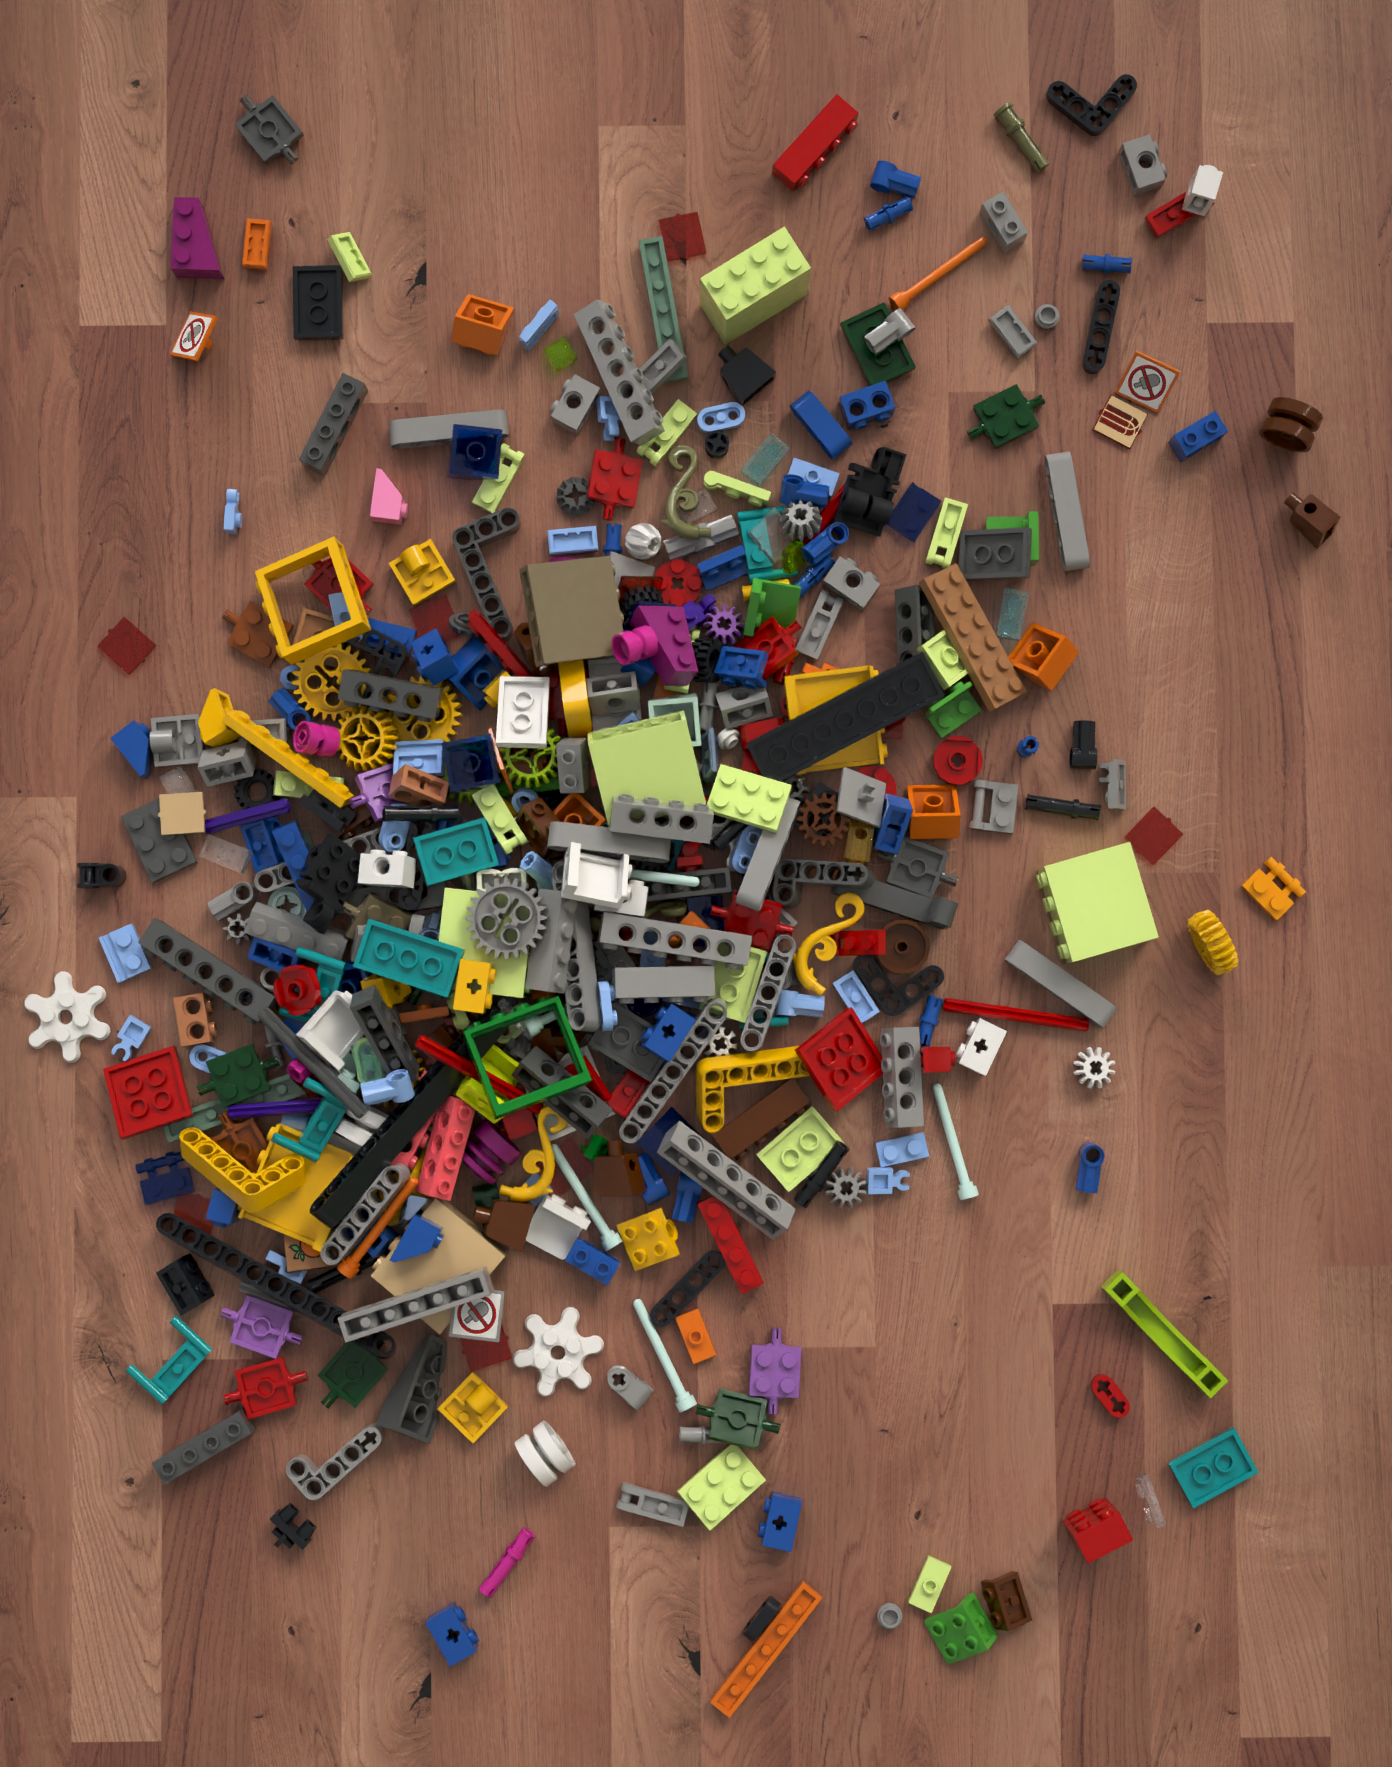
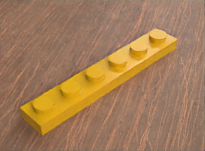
M234 710L226 713L222 720L224 724L338 807L342 808L348 805L349 798L354 797L344 784L333 781L325 770L311 765L307 757L299 753L296 754L289 749L290 746L285 741L274 738L264 726L256 725L245 712Z

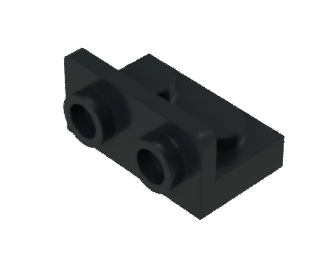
M315 789L312 790L309 796L303 794L298 801L342 834L356 816V813L349 807H338Z
M190 1253L156 1272L180 1316L214 1296L210 1284L206 1281L197 1262Z

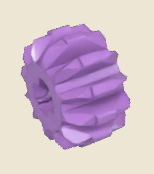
M726 604L722 605L721 612L714 606L713 613L715 616L707 613L706 617L711 622L703 623L704 628L710 629L705 633L706 637L715 635L713 639H722L723 646H726V639H729L732 645L735 644L734 636L741 638L743 635L738 629L745 627V623L738 622L743 618V615L740 613L734 616L735 607H732L727 612ZM723 620L724 623H730L728 624V630L718 628L720 627V621Z

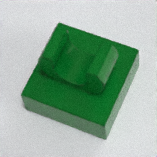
M595 1133V1135H591V1142L588 1147L583 1145L580 1147L585 1152L584 1156L594 1161L595 1157L608 1154V1139Z

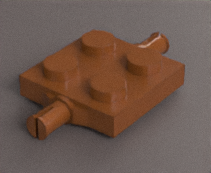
M250 601L240 616L227 609L224 613L232 618L223 614L222 619L234 624L233 632L227 644L271 668L275 659L279 656L276 651L278 643L276 637L272 635L269 629L271 621L264 612L263 607ZM282 619L287 636H289L294 625Z
M228 1111L220 1113L218 1117L224 1129L221 1133L210 1139L247 1170L256 1174L260 1166L256 1163L262 1149L266 1151L269 1144L254 1117H250L242 1122L233 1123L228 1116Z

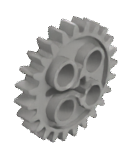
M504 877L503 884L498 879H494V887L489 883H485L486 891L477 889L476 891L480 897L478 899L470 898L475 906L466 908L472 912V916L466 917L465 920L471 921L473 924L467 928V931H475V934L470 939L480 940L477 945L478 949L487 946L485 954L489 955L494 950L495 958H499L503 952L505 959H510L511 952H513L516 958H520V950L525 954H529L527 946L530 945L536 948L537 944L534 939L544 938L539 933V930H547V927L541 924V921L548 919L547 916L541 915V912L546 910L547 906H539L538 903L542 901L543 897H534L537 891L535 888L527 891L529 883L524 882L519 887V879L516 878L512 885L508 877ZM501 894H505L508 898V904L504 908H499L496 904V899ZM518 898L519 902L509 916L512 922L505 923L499 938H495V934L504 923L502 915L510 912L514 900ZM523 906L530 910V916L525 921L518 917V911ZM492 916L496 921V925L489 931L485 928L484 921L487 917ZM511 928L515 929L518 933L517 940L513 943L508 942L506 939V932Z

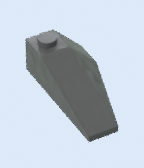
M426 1334L385 1399L376 1425L430 1444L439 1419V1411H436L437 1399L441 1397L442 1388H439L440 1374L444 1372L447 1341L432 1334Z

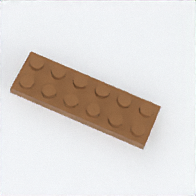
M957 563L918 582L989 712L1026 693L1027 691Z

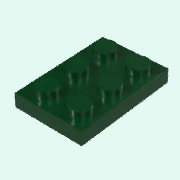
M885 302L840 323L869 386L883 381L887 383L916 368L903 340L895 341L877 355L871 352L864 340V336L884 323V320L890 315Z

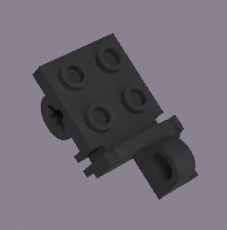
M880 447L873 456L871 468L850 463L848 470L856 473L855 476H847L833 522H841L847 527L880 537L884 525L889 522L893 512L894 503L892 499L897 490L891 487L892 485L900 484L898 480L907 454L886 447Z
M327 834L322 844L312 848L306 857L308 868L305 872L300 873V876L304 879H297L295 881L299 888L315 899L303 921L320 934H325L332 920L343 913L346 907L342 906L341 903H345L358 881L360 854L334 834Z

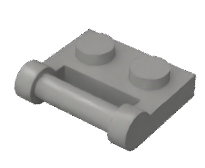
M974 780L976 791L973 819L970 821L969 829L1013 834L1018 784ZM986 789L992 790L989 823L982 822Z

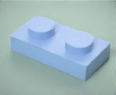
M854 970L832 983L845 1005L853 1008L861 1023L880 1012Z
M924 1132L875 1143L880 1167L929 1157Z

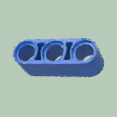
M810 390L789 405L793 414L832 460L853 445L849 436Z

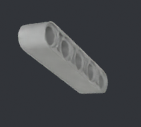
M506 410L397 419L388 423L390 446L394 449L495 440L509 437Z
M1068 451L1045 455L1044 465L1063 570L1066 572L1089 568V552L1071 453Z
M788 798L777 833L762 830L735 903L760 911L799 812L801 801Z
M558 821L550 822L547 845L549 849L566 852L570 843L574 842L581 844V853L622 858L624 854H627L629 859L657 863L669 862L671 839L612 832L609 830V827Z
M780 935L773 943L741 1035V1045L748 1051H758L763 1046L797 948L795 940L789 935ZM782 940H789L792 943V949L788 953H782L778 949V944ZM774 963H780L784 967L783 974L778 977L770 973V968ZM767 986L775 989L776 994L772 1000H765L762 997V991ZM757 1010H764L767 1013V1020L762 1024H758L754 1020V1014ZM750 1033H755L759 1037V1043L755 1047H749L746 1044V1037Z
M1021 940L1015 943L1004 959L1009 965L1102 1029L1105 1028L1118 1009L1111 1002Z
M397 1163L386 1167L323 1245L320 1255L326 1264L334 1265L350 1256L410 1179V1170L406 1165ZM393 1170L399 1174L398 1182L392 1178ZM378 1189L384 1194L383 1201L377 1197ZM363 1208L369 1213L368 1220L362 1215ZM348 1227L354 1232L353 1238H350L347 1234ZM333 1246L336 1247L339 1251L338 1257H336L332 1252Z

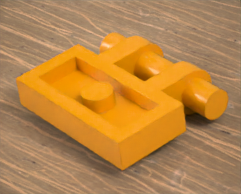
M1269 857L1264 864L1270 871L1265 874L1260 868L1257 869L1241 887L1277 921L1294 904L1288 895L1293 892L1300 898L1306 891L1300 886L1301 882L1296 877L1293 879L1284 870L1285 866L1281 862L1277 863L1272 857ZM1276 876L1286 885L1282 890L1272 881Z

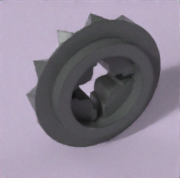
M571 477L563 480L557 489V503L569 515H583L594 505L595 500L586 498L589 482L583 477ZM573 487H576L578 493L585 494L579 497L577 506L574 499L569 498V495L573 494Z
M469 612L457 613L449 618L448 626L451 627L453 632H458L459 635H466L467 637H478L481 635H476L468 626L470 622L468 619Z

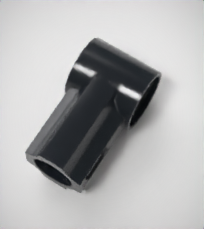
M1080 720L1073 722V747L1070 749L1069 757L1070 769H1096L1097 748H1095L1094 721Z

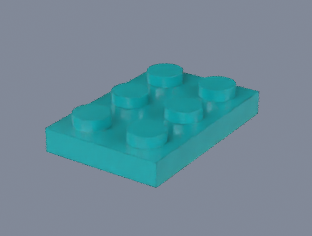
M485 817L412 838L426 886L499 865Z
M1234 1427L1223 1431L1167 1462L1193 1509L1259 1473Z

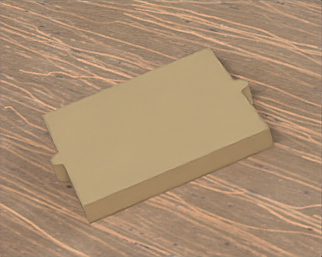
M203 792L159 795L160 812L158 817L161 820V835L205 833L204 815L207 811L204 810Z

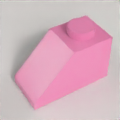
M376 468L370 517L374 522L402 525L403 518H407L408 504H405L403 496L383 470Z

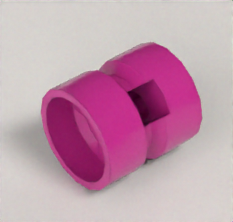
M647 625L635 628L632 631L628 630L616 634L611 642L613 654L621 665H627L637 662L639 659L643 660L655 656L659 648L655 632Z
M301 721L293 735L294 748L299 753L331 758L336 754L340 744L339 731L333 726Z

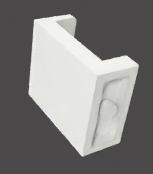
M571 842L564 855L561 897L620 909L624 900L629 899L631 886L627 885L632 872V864H629V855L624 854L621 860L581 853V844Z
M335 990L296 1036L330 1068L339 1071L345 1064L342 1059L364 1033L350 1010L352 994L348 991L340 992Z

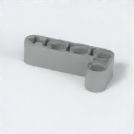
M376 1423L368 1424L319 1468L308 1456L303 1454L296 1455L287 1464L286 1474L306 1498L317 1500L379 1446L385 1436L384 1429L376 1425ZM375 1432L377 1434L375 1439H371L364 1446L362 1442L367 1438L369 1433L371 1434ZM349 1447H354L358 1450L359 1457L357 1459L348 1456L347 1449ZM294 1462H301L304 1465V1473H297L294 1470ZM336 1464L340 1468V1474L332 1475L328 1470V1466ZM311 1481L320 1483V1492H313L309 1485Z

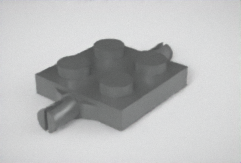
M248 94L244 95L245 99L242 97L240 102L248 111L235 126L265 165L282 154L290 165L294 164L293 160L297 162L298 157L290 148L304 136L299 127L273 95L257 105L254 104Z
M905 836L898 855L879 850L877 858L890 862V872L886 883L933 899L936 888L941 882L955 887L959 878L945 873V864L949 852Z

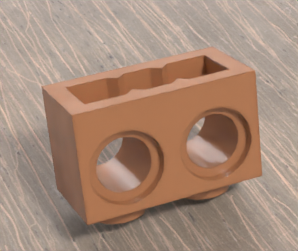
M404 764L392 776L388 797L409 806H429L430 803L442 806L446 801L449 782Z
M206 993L173 998L181 1047L215 1042L218 1030L216 1022H212L211 1012L214 1011L212 998L208 997ZM194 1000L200 1004V1010L196 1014H193L189 1008ZM197 1025H201L204 1028V1035L199 1039L193 1033Z

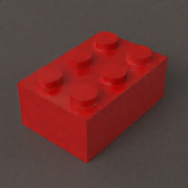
M1098 1498L1090 1502L1088 1508L1080 1511V1509L1074 1510L1067 1514V1519L1063 1520L1076 1549L1088 1564L1133 1541L1120 1512L1107 1498L1104 1500Z

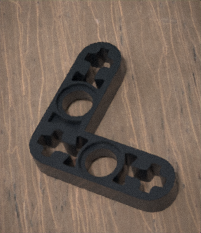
M1121 75L1095 106L1062 81H1055L1050 84L1046 98L1054 108L1087 134L1098 136L1104 132L1132 98L1137 89V82L1131 75ZM1128 83L1130 85L1129 90L1126 89L1120 97L1118 93L1122 85ZM1061 90V96L1057 98L1053 96L1054 91ZM1068 96H1070L1071 98L1069 99L1067 105L1064 106L1063 104L1065 100L1067 101ZM1106 100H1113L1117 108L1109 111L1104 107V102ZM1073 103L1081 104L1083 112L1074 114L1070 109V105ZM1101 113L1103 118L1099 126L1093 128L1091 126L1092 121H1096Z
M372 627L370 631L363 635L361 643L358 642L361 638L360 636L347 640V642L380 658L373 674L379 675L380 669L386 667L392 672V678L397 679L408 654L407 648L402 642ZM371 634L377 635L380 639V645L375 649L367 644V638ZM386 640L389 641L386 646L390 648L400 647L401 657L397 656L393 659V653L388 650H384V654L380 653L385 646ZM367 685L363 696L369 698V693H372V689ZM390 689L385 692L386 700L390 694Z
M857 956L853 961L855 973L883 1012L889 1016L899 1015L941 985L944 980L943 970L938 966L931 965L895 989L872 956ZM861 958L864 961H870L868 968L871 972L875 969L878 971V974L871 976L868 981L864 978V976L868 975L866 970L858 969L860 965L858 960ZM929 970L932 972L937 971L939 973L936 977L938 981L936 983L929 981L925 984L929 988L925 991L922 983L917 978L921 976L923 981L929 976L927 973ZM875 978L884 980L885 989L883 991L876 992L872 989L871 983ZM909 984H916L919 987L920 992L917 997L911 998L906 994V987ZM889 989L893 992V994L888 995L891 1000L899 1001L896 1012L893 1009L888 1010L886 1008L889 1005L886 998L882 1001L878 998L886 994Z

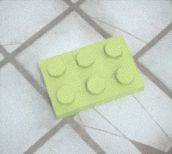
M944 629L917 648L919 653L921 651L924 653L943 690L949 688L968 674Z
M721 764L707 805L710 809H713L714 815L777 833L792 785Z
M721 942L718 945L717 951L719 955L723 957L728 955L729 947L726 943ZM750 947L748 966H741L740 970L725 968L726 963L716 962V966H714L715 996L713 997L722 998L726 1002V1018L746 1023L768 952ZM700 1002V1010L703 1008L706 1002ZM715 1005L709 1011L710 1013L720 1015L723 1009Z
M811 1106L756 1155L785 1189L790 1192L818 1167L836 1140L843 1141L815 1108Z
M729 1444L679 1488L677 1493L710 1531L763 1484L766 1479L738 1446Z

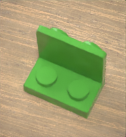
M1028 511L1025 517H987L986 529L1024 527L1032 529L1030 566H1035L1039 561L1038 511Z
M753 578L743 635L753 636L755 627L760 628V625L772 616L784 629L795 622L801 586Z
M962 681L949 689L947 697H942L927 706L928 711L925 713V717L940 739L982 711L968 691L972 686L970 681L966 684H963Z
M974 1592L965 1595L956 1607L927 1617L924 1620L927 1629L947 1664H952L987 1651L998 1637Z

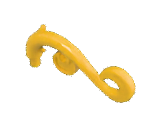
M847 892L841 894L835 902V910L838 917H844L842 911L846 904L854 905L856 908L855 915L850 919L818 929L810 934L798 948L797 954L795 953L793 963L799 982L808 991L812 990L820 997L826 988L816 982L818 979L813 975L814 969H808L809 953L816 944L821 942L824 944V948L822 950L815 949L817 958L822 961H829L835 956L837 945L829 936L852 926L864 914V903L855 893Z
M547 1105L540 1110L537 1121L543 1151L530 1150L523 1159V1168L531 1174L540 1171V1167L536 1165V1162H543V1173L540 1179L530 1187H527V1183L521 1187L514 1186V1188L501 1184L499 1194L510 1197L511 1201L528 1202L545 1194L553 1193V1190L548 1187L554 1176L555 1158L544 1121L549 1114H554L558 1117L557 1125L549 1129L552 1133L562 1131L567 1127L568 1123Z

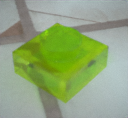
M565 336L544 348V352L556 371L577 360V356Z
M794 540L782 550L781 560L784 573L792 574L804 564V557L800 550L804 547L803 542Z

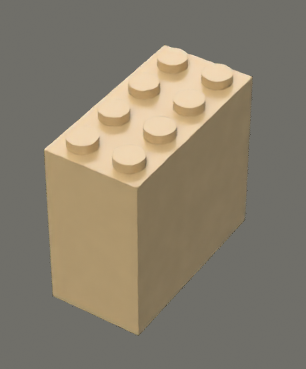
M431 1197L420 1210L424 1212L421 1216L443 1227L440 1234L444 1235L438 1248L433 1247L428 1253L392 1262L390 1258L402 1238L400 1234L388 1247L391 1252L388 1255L384 1254L371 1267L375 1270L371 1277L391 1294L397 1296L485 1266L490 1275L509 1252L494 1239L484 1235L480 1227L448 1200ZM452 1308L422 1317L421 1319L438 1334H441L451 1322Z

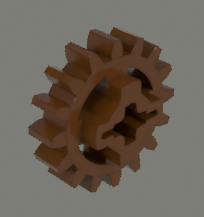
M824 792L820 799L814 794L813 802L806 799L804 803L807 807H800L798 810L803 814V816L797 817V821L803 823L798 830L806 831L804 839L813 838L812 845L817 841H820L821 847L825 846L826 841L834 845V838L842 840L843 836L840 832H848L849 830L844 824L851 822V819L839 813V828L834 823V816L838 813L836 812L837 802H835L836 795L834 794L830 799H827V795ZM829 804L831 807L829 809H821L817 805ZM808 812L813 816V824L810 827L807 823ZM832 812L828 819L829 825L823 823L817 828L815 827L820 819L818 815L825 816ZM818 831H827L831 835L819 836L816 833Z

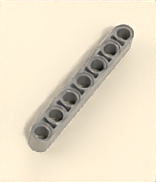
M381 827L343 841L353 849L356 841L363 840L367 846L364 854H370L371 850H384L376 839L381 831ZM394 836V837L392 838V840H391L392 844H395V843H396V841H397L396 836ZM284 862L258 872L254 879L256 888L262 892H272L294 884L293 879L289 880L284 876V869L287 867L286 863ZM265 874H269L273 878V884L269 888H264L260 882L261 877Z
M564 861L557 862L552 869L553 889L557 891H562ZM577 901L567 970V983L565 985L567 1015L573 1030L594 1032L601 1025V1011L589 906L587 902Z
M713 997L706 1002L671 1061L663 1062L652 1082L648 1083L627 1117L622 1120L619 1135L624 1142L635 1143L641 1138L727 1017V1004L722 998ZM712 1006H720L723 1012L718 1016L712 1015L709 1011ZM705 1026L709 1031L706 1035H698L695 1032V1028ZM683 1046H691L694 1049V1053L685 1055L681 1052V1048ZM673 1065L677 1066L680 1072L676 1075H671L666 1069ZM657 1085H661L665 1088L666 1092L658 1095L652 1089ZM642 1105H647L652 1111L649 1114H642L638 1108ZM628 1125H633L638 1131L634 1134H629L624 1128Z

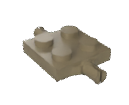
M369 892L364 902L358 907L346 902L342 903V906L346 907L343 912L352 916V921L345 932V936L353 940L357 925H366L368 919L407 931L413 913Z

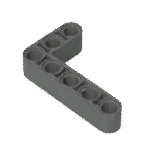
M513 508L501 509L457 528L452 535L454 546L485 619L494 630L501 623L508 625V631L505 634H499L504 641H508L513 636V626L480 548L510 536L520 529L521 521L517 511ZM513 516L516 520L513 525L505 526L503 524L504 518ZM489 525L493 527L492 533L487 536L480 533L482 527ZM468 535L471 538L468 544L460 545L458 543L459 537ZM471 557H478L480 559V563L476 567H469L467 562ZM481 579H487L490 582L489 586L484 590L477 588V583ZM491 601L499 603V607L495 612L486 610L487 604Z
M838 869L835 880L839 879L841 876L840 869ZM851 874V876L855 877L858 880L860 879V877H864L861 875L858 876ZM876 880L867 889L832 887L831 893L838 896L847 892L855 893L862 899L865 905L942 930L951 928L958 907V903L945 898L936 897L931 899Z

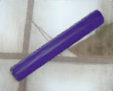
M282 799L205 820V833L211 834L289 813L291 804L287 799Z
M322 1098L228 1106V1116L230 1119L314 1113Z

